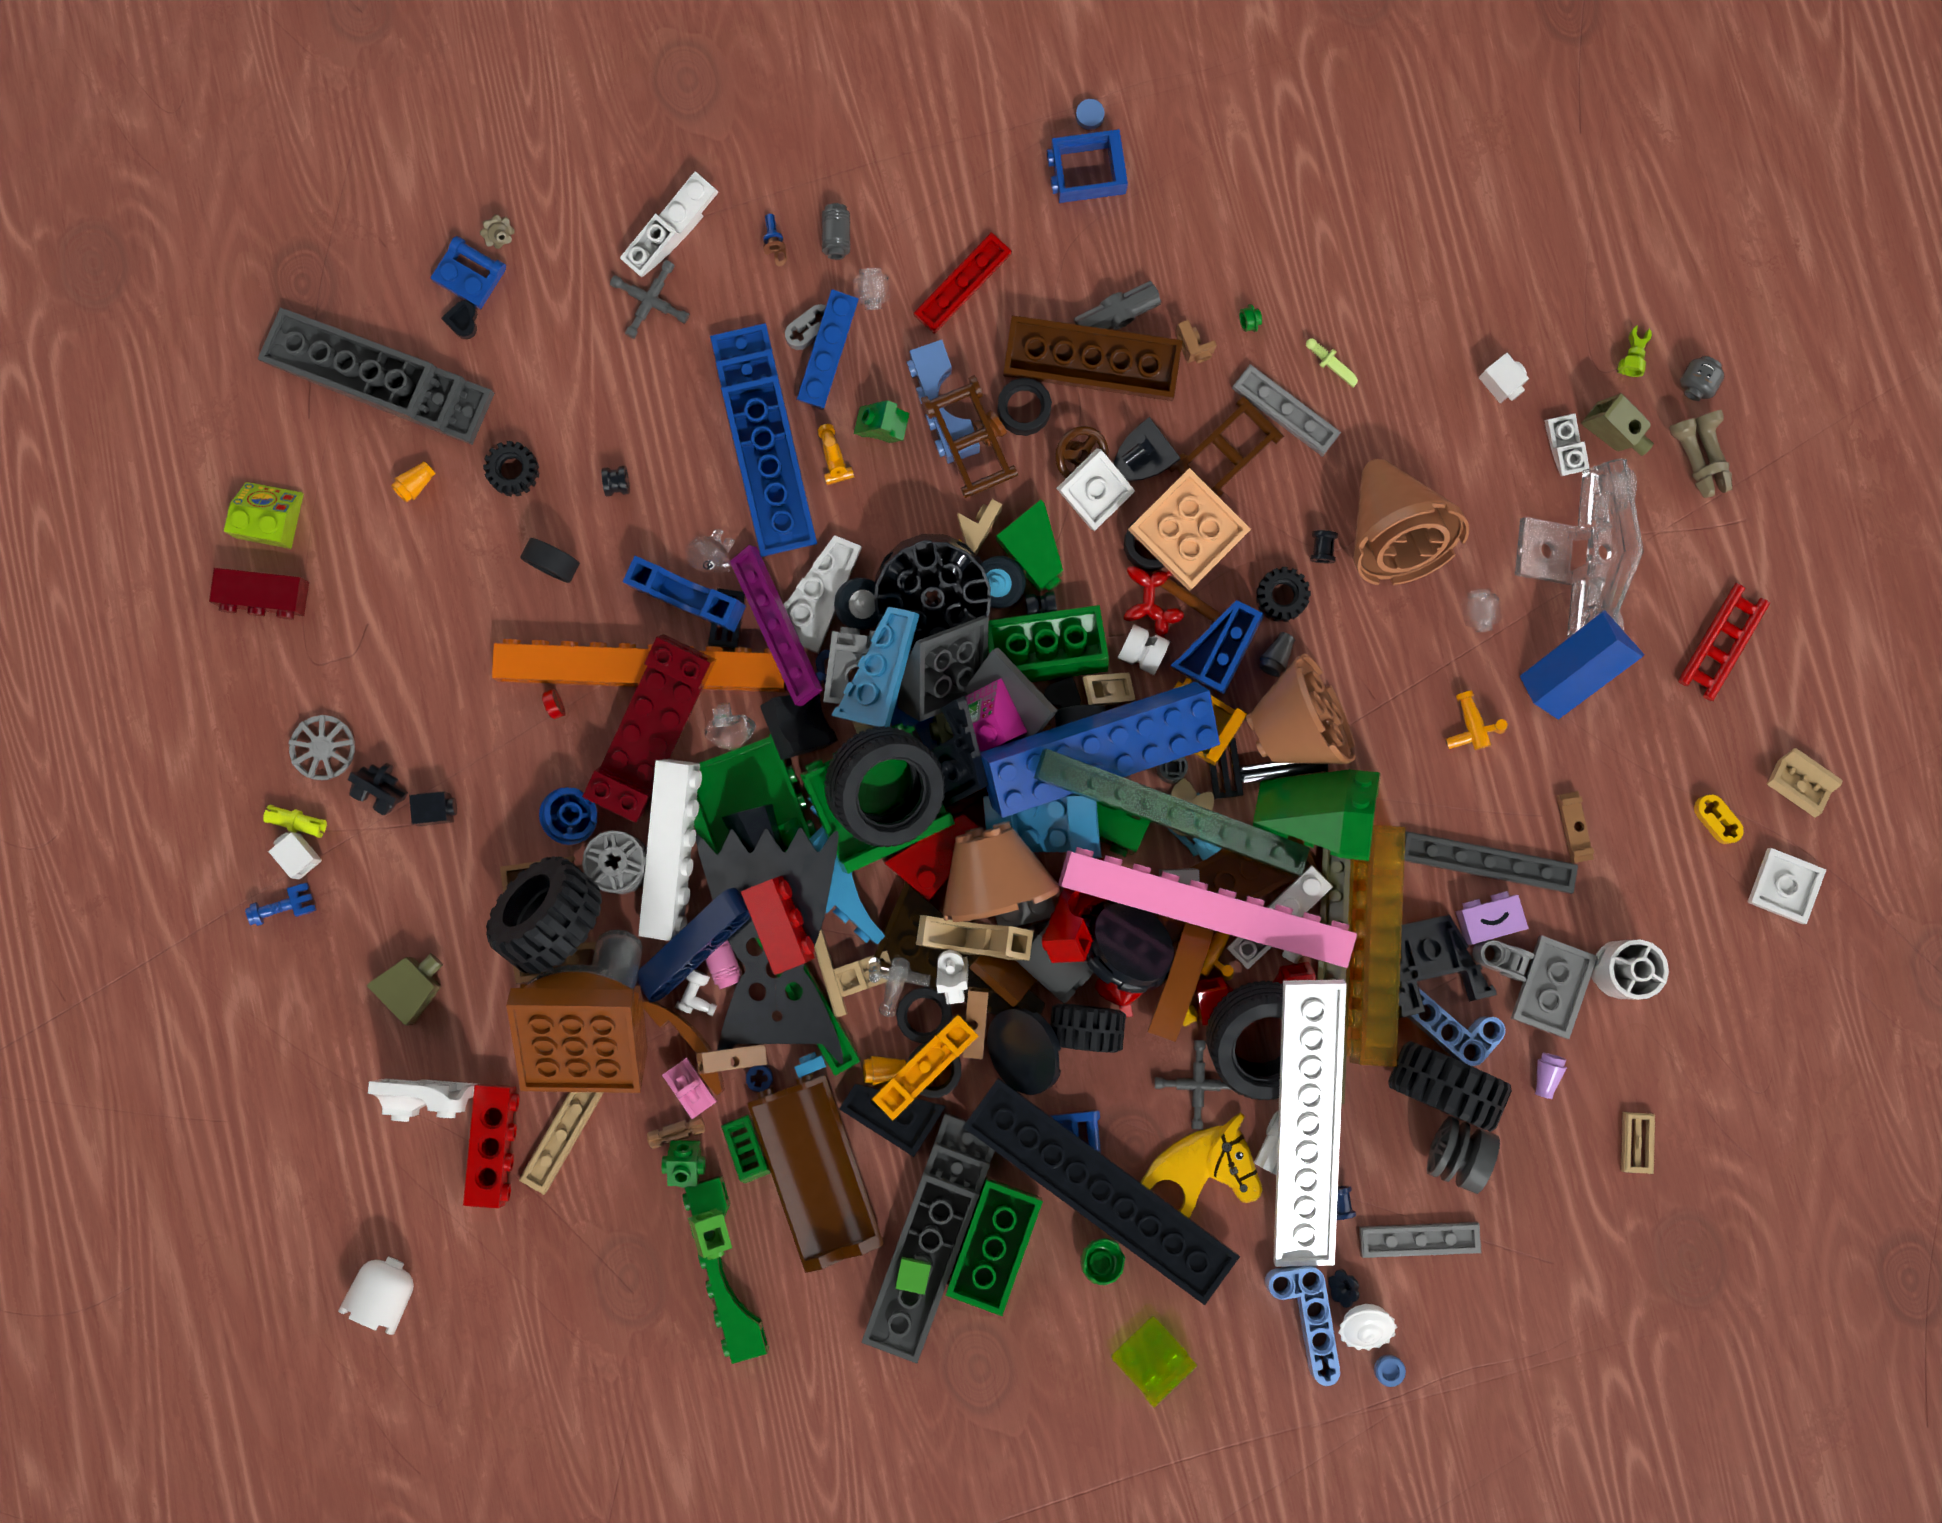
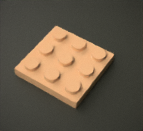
M1189 468L1128 530L1190 591L1251 529Z

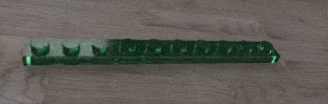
M1042 750L1034 776L1037 780L1293 875L1302 876L1310 847L1052 750Z

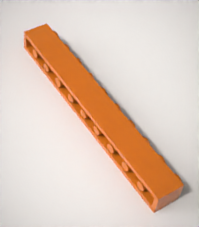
M503 639V643H494L492 678L498 682L638 687L647 667L644 662L653 644H649L648 649L636 648V644L619 643V648L607 647V643L590 642V647L578 646V642L561 641V646L549 645L550 642L546 640H532V645L520 644L521 641L517 639ZM707 646L705 651H700L716 659L703 689L786 692V684L769 648L763 649V653H752L751 648L737 647L734 649V652H723L722 647Z

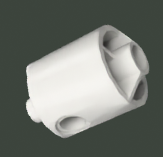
M1641 939L1612 941L1606 943L1596 953L1598 957L1591 974V979L1608 996L1618 999H1647L1658 994L1667 982L1669 974L1667 959L1662 950L1651 942Z

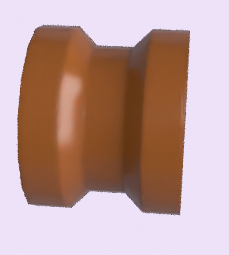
M991 410L987 412L986 416L995 437L1006 435L1007 431L997 415ZM979 420L972 423L975 431L983 428ZM989 439L982 441L987 447L991 445Z

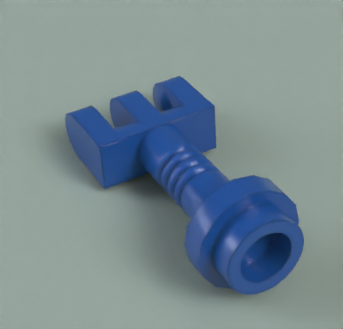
M308 883L287 888L289 896L287 899L259 907L257 902L250 904V907L245 909L249 924L263 925L265 917L293 909L295 917L316 911L315 905L302 907V903L313 900L311 894L300 897L298 892L309 889Z

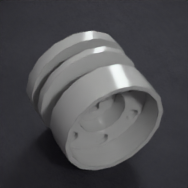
M612 830L600 833L589 842L584 850L582 861L584 873L602 891L622 895L634 892L644 884L647 847L641 840L625 832ZM613 855L621 858V861L618 862L619 868L617 869L609 866Z

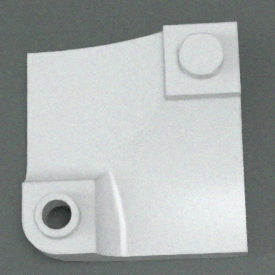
M380 1079L369 1081L368 1094H373L379 1099L382 1106V1115H391L392 1121L407 1122L410 1117L419 1115L420 1108L426 1105L427 1111L437 1112V1117L455 1118L456 1113L465 1111L468 1099L474 1096V1085L478 1084L425 1079L417 1081Z

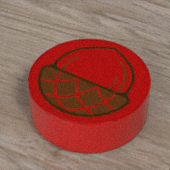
M551 689L544 692L542 701L549 716L552 719L565 716L563 702L556 690Z

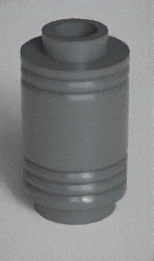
M839 203L828 204L822 211V252L833 260L843 259L845 255L850 253V212L845 205Z

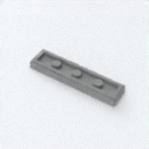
M1251 364L1232 387L1235 392L1242 397L1245 396L1255 407L1322 457L1341 434L1339 430Z
M1478 1222L1359 1227L1362 1258L1481 1253L1480 1225Z

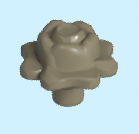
M496 214L491 219L483 221L484 228L480 230V235L484 238L485 244L488 247L494 245L496 249H500L504 244L511 243L512 238L510 235L514 234L515 230L510 226V221L507 217L501 219Z

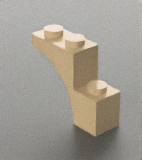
M920 915L916 945L944 951L954 950L964 955H986L1007 960L1029 961L1034 931L1013 926L953 922V920L945 921L943 918Z

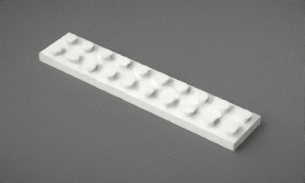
M1344 979L1283 981L1273 1257L1276 1267L1335 1265L1346 982Z

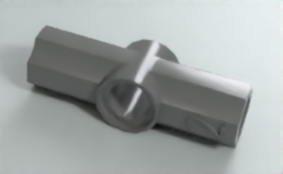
M1149 281L1124 294L1118 292L1107 297L1099 306L1075 317L1074 322L1076 325L1109 330L1121 329L1134 321L1135 317L1161 305L1159 292L1155 285Z

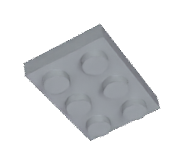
M1539 936L1533 952L1534 957L1529 963L1525 975L1526 980L1522 984L1511 1019L1559 1037L1570 1039L1598 956L1545 936Z

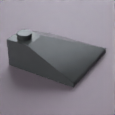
M984 615L916 641L906 663L898 693V709L921 722L943 713L941 708L955 699L969 695L964 689L988 657L989 617Z

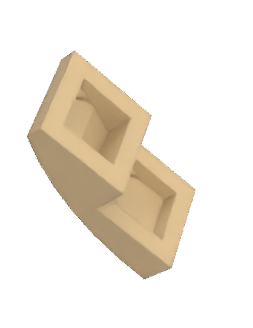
M888 951L882 952L880 959L883 958L884 962L892 965ZM874 955L833 969L842 998L898 978L897 974L871 963Z

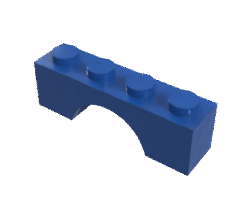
M635 555L623 580V583L635 590L732 632H735L746 608V605L735 598L691 582Z

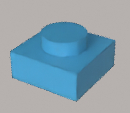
M813 1052L799 1058L800 1064L794 1068L798 1078L824 1068L828 1064L823 1055L817 1057L816 1053Z

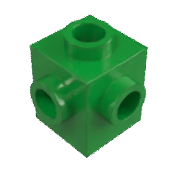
M671 1140L668 1155L662 1157L661 1165L662 1174H667V1186L682 1188L697 1186L700 1174H705L706 1166L705 1156H701V1142Z

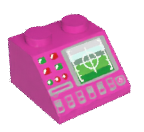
M1002 678L965 696L980 752L992 749L1027 732Z

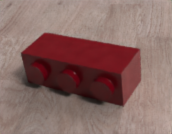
M214 568L209 602L218 606V610L221 612L237 613V609L247 610L249 615L264 617L266 612L276 613L277 618L294 620V615H305L309 582L301 577Z

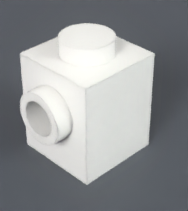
M1508 353L1485 369L1479 376V379L1500 404L1507 398L1513 401L1525 391L1522 386L1529 380L1524 366L1520 362L1514 361Z
M287 832L279 836L273 843L275 846L268 851L292 879H301L322 861L302 835L293 832L290 834Z

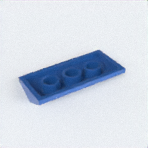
M1603 610L1522 673L1520 678L1533 703L1559 720L1641 659L1645 654L1612 617Z

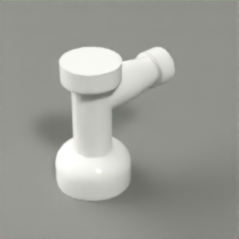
M694 970L686 977L689 983L681 1001H677L675 1007L691 1014L694 1008L713 1016L717 1005L710 1004L696 997L699 987L705 986L710 976Z

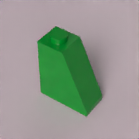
M1039 500L996 536V542L1011 559L1021 566L1026 578L1041 593L1045 589L1048 592L1052 591L1062 582L1060 577L1063 574V567L1045 503Z

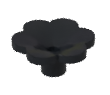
M1340 1269L1335 1272V1275L1329 1277L1328 1284L1331 1288V1297L1335 1302H1340L1344 1308L1352 1306L1353 1302L1358 1301L1359 1283L1354 1276L1348 1275L1346 1271Z

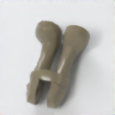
M1722 410L1705 414L1696 419L1691 418L1669 427L1671 435L1680 441L1689 458L1693 470L1692 476L1697 481L1695 485L1704 498L1715 495V486L1711 474L1715 475L1717 486L1722 493L1732 490V473L1729 471V463L1726 462L1716 436V428L1724 420ZM1696 430L1707 453L1709 465H1706L1699 448Z

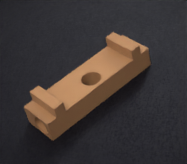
M1579 791L1557 795L1571 863L1593 860L1594 848L1591 847L1581 803L1583 802L1582 796L1579 795ZM1576 822L1581 825L1580 831H1576L1574 828Z
M968 988L966 1023L979 1037L963 1051V1058L983 1059L988 988ZM975 1020L977 1024L972 1026L968 1022Z
M765 1044L697 1053L698 1073L705 1074L767 1065ZM731 1058L734 1059V1065H733V1066L731 1065V1062H730V1061H731Z

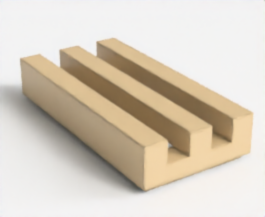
M1623 1112L1621 1171L1654 1174L1655 1114ZM1632 1119H1634L1633 1166H1631ZM1642 1119L1646 1120L1645 1167H1641Z

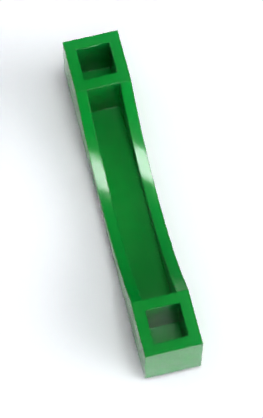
M723 1175L700 1181L697 1186L685 1187L686 1193L682 1194L686 1211L691 1210L692 1216L717 1209L723 1213L725 1219L731 1203ZM712 1230L704 1233L705 1239H710L713 1236ZM698 1254L700 1266L702 1269H707L709 1280L706 1281L708 1296L710 1299H715L717 1307L713 1311L717 1328L722 1327L725 1339L721 1340L725 1357L730 1356L731 1363L734 1364L766 1355L769 1351V1345L762 1320L750 1312L737 1298L727 1280L722 1258L708 1260L707 1257L703 1258Z

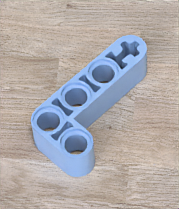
M1395 981L1389 984L1386 992L1388 1000L1394 1006ZM1419 987L1422 1003L1430 1008L1431 1016L1426 1021L1421 1020L1419 1014L1407 1016L1454 1059L1470 1066H1477L1484 1062L1505 1036L1506 1029L1504 1023L1496 1017H1479L1467 1030ZM1487 1022H1491L1495 1029L1494 1034L1490 1038H1487L1483 1033V1027ZM1449 1024L1453 1029V1036L1446 1041L1441 1035V1030L1445 1025ZM1468 1044H1472L1476 1050V1054L1471 1060H1467L1464 1056V1049Z
M1288 1266L1270 1270L1265 1277L1266 1289L1275 1298L1280 1300L1297 1298L1310 1374L1323 1386L1334 1385L1340 1377V1366L1324 1275L1315 1266ZM1308 1272H1314L1316 1274L1315 1283L1309 1287L1304 1286L1302 1283L1304 1275ZM1278 1277H1285L1287 1279L1286 1288L1281 1291H1275L1273 1289L1274 1280ZM1319 1302L1321 1304L1320 1313L1316 1316H1309L1307 1313L1309 1305ZM1317 1333H1325V1343L1321 1346H1314L1312 1343L1313 1337ZM1318 1355L1323 1356L1324 1362L1331 1368L1326 1370V1375L1324 1376L1319 1372V1370L1323 1369V1365Z

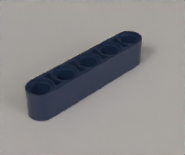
M737 888L727 889L718 895L636 972L634 978L638 985L641 986V990L649 1002H656L667 996L749 920L751 916Z

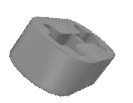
M825 305L813 306L786 327L785 339L788 346L795 350H803L815 342L821 322H817L813 326L811 325L816 321V314L819 313L823 316ZM806 328L808 329L802 334L804 338L802 341L798 339L792 340L793 331L796 330L798 333H801Z

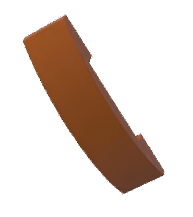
M1185 922L1176 947L1177 950L1174 955L1173 964L1169 970L1147 1032L1176 1042L1195 992L1214 930Z
M645 1001L643 1003V1009L659 1028L671 1022L696 1053L712 1051L695 1027L678 1013L655 1002ZM721 1071L699 1074L717 1096L725 1091Z

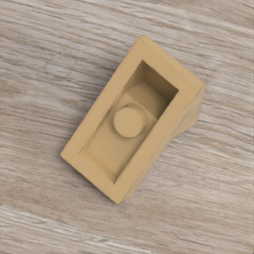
M994 499L990 501L988 506L982 505L976 516L979 523L960 513L957 514L964 542L976 555L1002 511V504Z
M1129 672L1083 677L1089 705L1106 706L1135 701Z

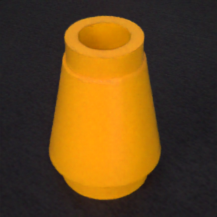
M423 461L420 465L418 464L395 477V482L391 484V487L407 503L411 499H416L435 475V472Z
M877 1056L863 1059L865 1083L876 1085L890 1081L906 1065L905 1059L899 1060Z

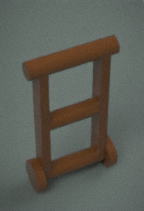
M975 375L968 378L969 384L932 400H929L927 396L921 398L928 418L932 419L935 417L965 484L964 487H961L964 498L1018 476L1015 466H1008L979 401V398L983 397V393ZM970 396L983 428L953 440L939 409ZM989 439L1002 470L972 483L958 451Z
M1245 396L1236 403L1239 408L1190 455L1187 456L1184 452L1180 454L1181 460L1168 468L1171 473L1177 470L1183 475L1190 468L1221 498L1224 494L1221 489L1271 441L1277 444L1284 437ZM1243 413L1267 435L1245 458L1221 436ZM1211 443L1235 465L1213 488L1189 466Z

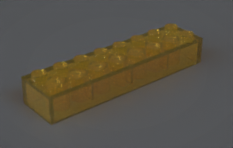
M1373 825L1369 861L1358 860V863L1354 862V880H1357L1356 892H1353L1352 909H1356L1355 921H1352V932L1357 933L1350 958V968H1353V980L1349 982V998H1352V1009H1348V1027H1351V1038L1347 1039V1057H1350V1063L1396 1067L1405 827Z

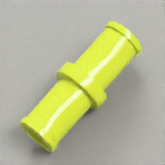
M268 805V810L264 812L263 820L265 823L285 827L289 832L296 833L299 831L321 838L323 833L320 831L325 833L326 820L304 815L302 811L297 809L289 811L274 805Z

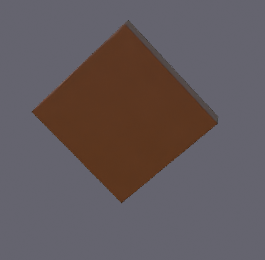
M980 955L969 967L1012 1007L1018 1004L1037 981L1016 960Z

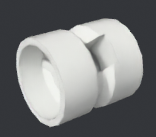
M1134 624L1118 658L1131 665L1137 662L1140 669L1155 675L1171 641L1158 635L1150 637L1148 630Z

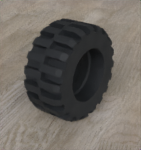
M546 857L541 859V862L531 864L526 871H521L517 875L518 877L506 886L507 889L503 894H500L496 900V906L490 912L491 918L487 921L486 935L490 947L523 973L541 974V972H548L553 969V966H559L565 962V959L569 955L572 956L577 951L576 948L588 938L587 934L594 928L596 924L595 919L600 915L602 897L598 885L571 861L563 857Z
M1408 1041L1403 1045L1388 1080L1389 1088L1489 1132L1497 1128L1512 1092L1509 1083L1412 1041Z

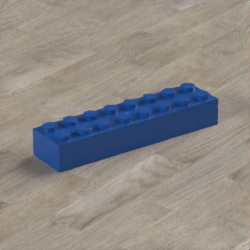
M1193 682L982 751L980 754L988 782L986 787L991 807L1003 818L1218 746L1220 741L1210 690L1197 682Z

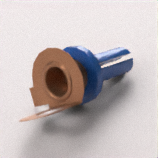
M767 214L765 216L767 234L763 237L766 245H764L763 250L766 255L774 253L775 264L782 266L787 261L786 245L782 242L783 235L777 232L775 215ZM783 252L784 260L779 261L778 254Z

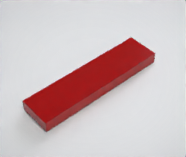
M991 232L914 312V316L935 334L1012 254V250Z

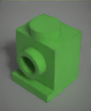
M713 1209L687 1218L691 1226L697 1252L701 1257H707L708 1260L716 1259L723 1256L725 1250L732 1248L722 1212ZM712 1230L713 1236L710 1239H705L704 1233Z

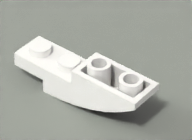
M695 171L661 214H655L621 255L620 259L639 276L643 277L693 230L704 217L701 213L719 191Z
M1311 865L1267 908L1275 909L1276 904L1292 908V915L1302 917L1304 912L1312 908L1333 888V885ZM1237 937L1227 949L1249 969L1272 946Z

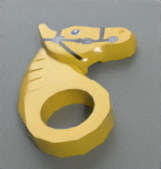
M1240 1112L1225 1125L1196 1131L1173 1143L1152 1162L1141 1183L1151 1190L1157 1182L1162 1180L1177 1182L1184 1193V1201L1179 1211L1188 1218H1190L1199 1194L1208 1178H1213L1231 1187L1241 1202L1249 1203L1256 1201L1263 1189L1250 1149L1239 1130L1245 1115Z

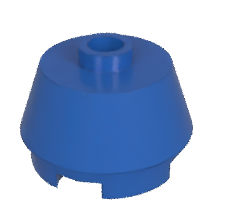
M570 787L559 788L549 793L541 803L539 810L540 824L544 832L552 840L561 844L573 845L585 841L594 832L597 825V808L595 803L582 797L584 792Z

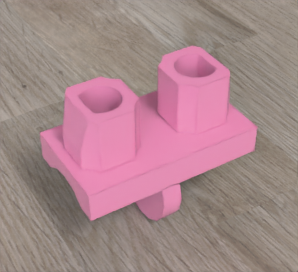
M688 1057L662 1075L691 1119L718 1102Z

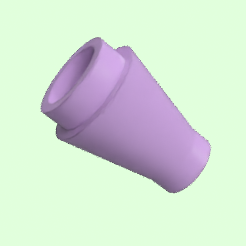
M1542 1053L1541 1059H1538L1536 1095L1553 1099L1554 1092L1567 1069L1565 1058Z

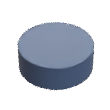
M1095 99L1082 101L1076 110L1077 123L1086 130L1098 128L1104 120V107Z
M1383 1355L1374 1365L1376 1378L1385 1386H1397L1405 1378V1366L1394 1355Z

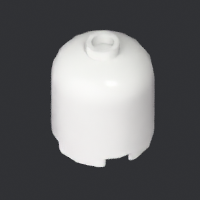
M389 1256L386 1261L371 1260L365 1263L354 1279L338 1312L344 1314L349 1311L351 1312L350 1320L373 1330H376L378 1325L387 1327L385 1333L394 1335L414 1288L411 1275L402 1269L404 1263Z

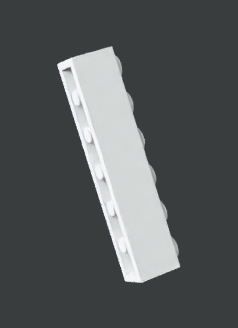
M672 759L656 760L638 936L670 941L687 925L685 910L690 899L688 880L693 870L691 850L696 841L694 820L699 811L697 790L702 782L700 763Z

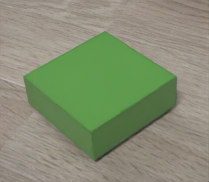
M902 1257L895 1289L925 1295L931 1263Z

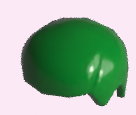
M1100 1238L1091 1241L1083 1249L1080 1256V1265L1082 1272L1091 1283L1105 1286L1115 1282L1123 1273L1125 1255L1116 1241Z

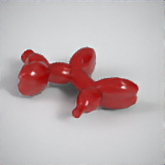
M1135 566L1128 567L1127 573L1135 583L1144 587L1143 603L1130 607L1125 612L1123 619L1135 621L1148 615L1151 619L1156 620L1154 625L1155 633L1165 638L1164 635L1169 630L1168 623H1178L1184 617L1183 611L1178 608H1170L1164 611L1160 606L1154 604L1155 587L1163 585L1168 577L1173 574L1170 571H1158L1149 575L1141 568Z

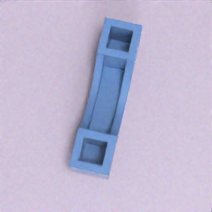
M942 340L910 350V360L906 361L911 377L917 376L920 387L916 388V392L922 404L921 398L927 396L929 400L938 397L942 383L952 374V366ZM944 408L939 409L953 440L975 431L971 419L957 418L948 413ZM925 414L930 431L936 430L939 440L934 441L939 457L945 456L947 464L954 462L935 417L929 419L927 414ZM979 442L958 451L960 458L963 459L980 453Z

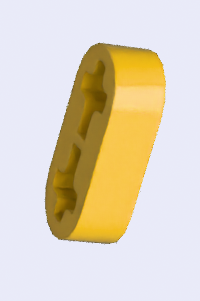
M1712 794L1697 799L1694 805V812L1719 843L1731 844L1742 838L1744 833L1743 825L1720 797ZM1705 802L1714 803L1715 806L1712 808V811L1715 815L1704 812L1707 807ZM1721 822L1725 826H1733V829L1731 830V834L1733 836L1723 835L1725 827L1721 824Z

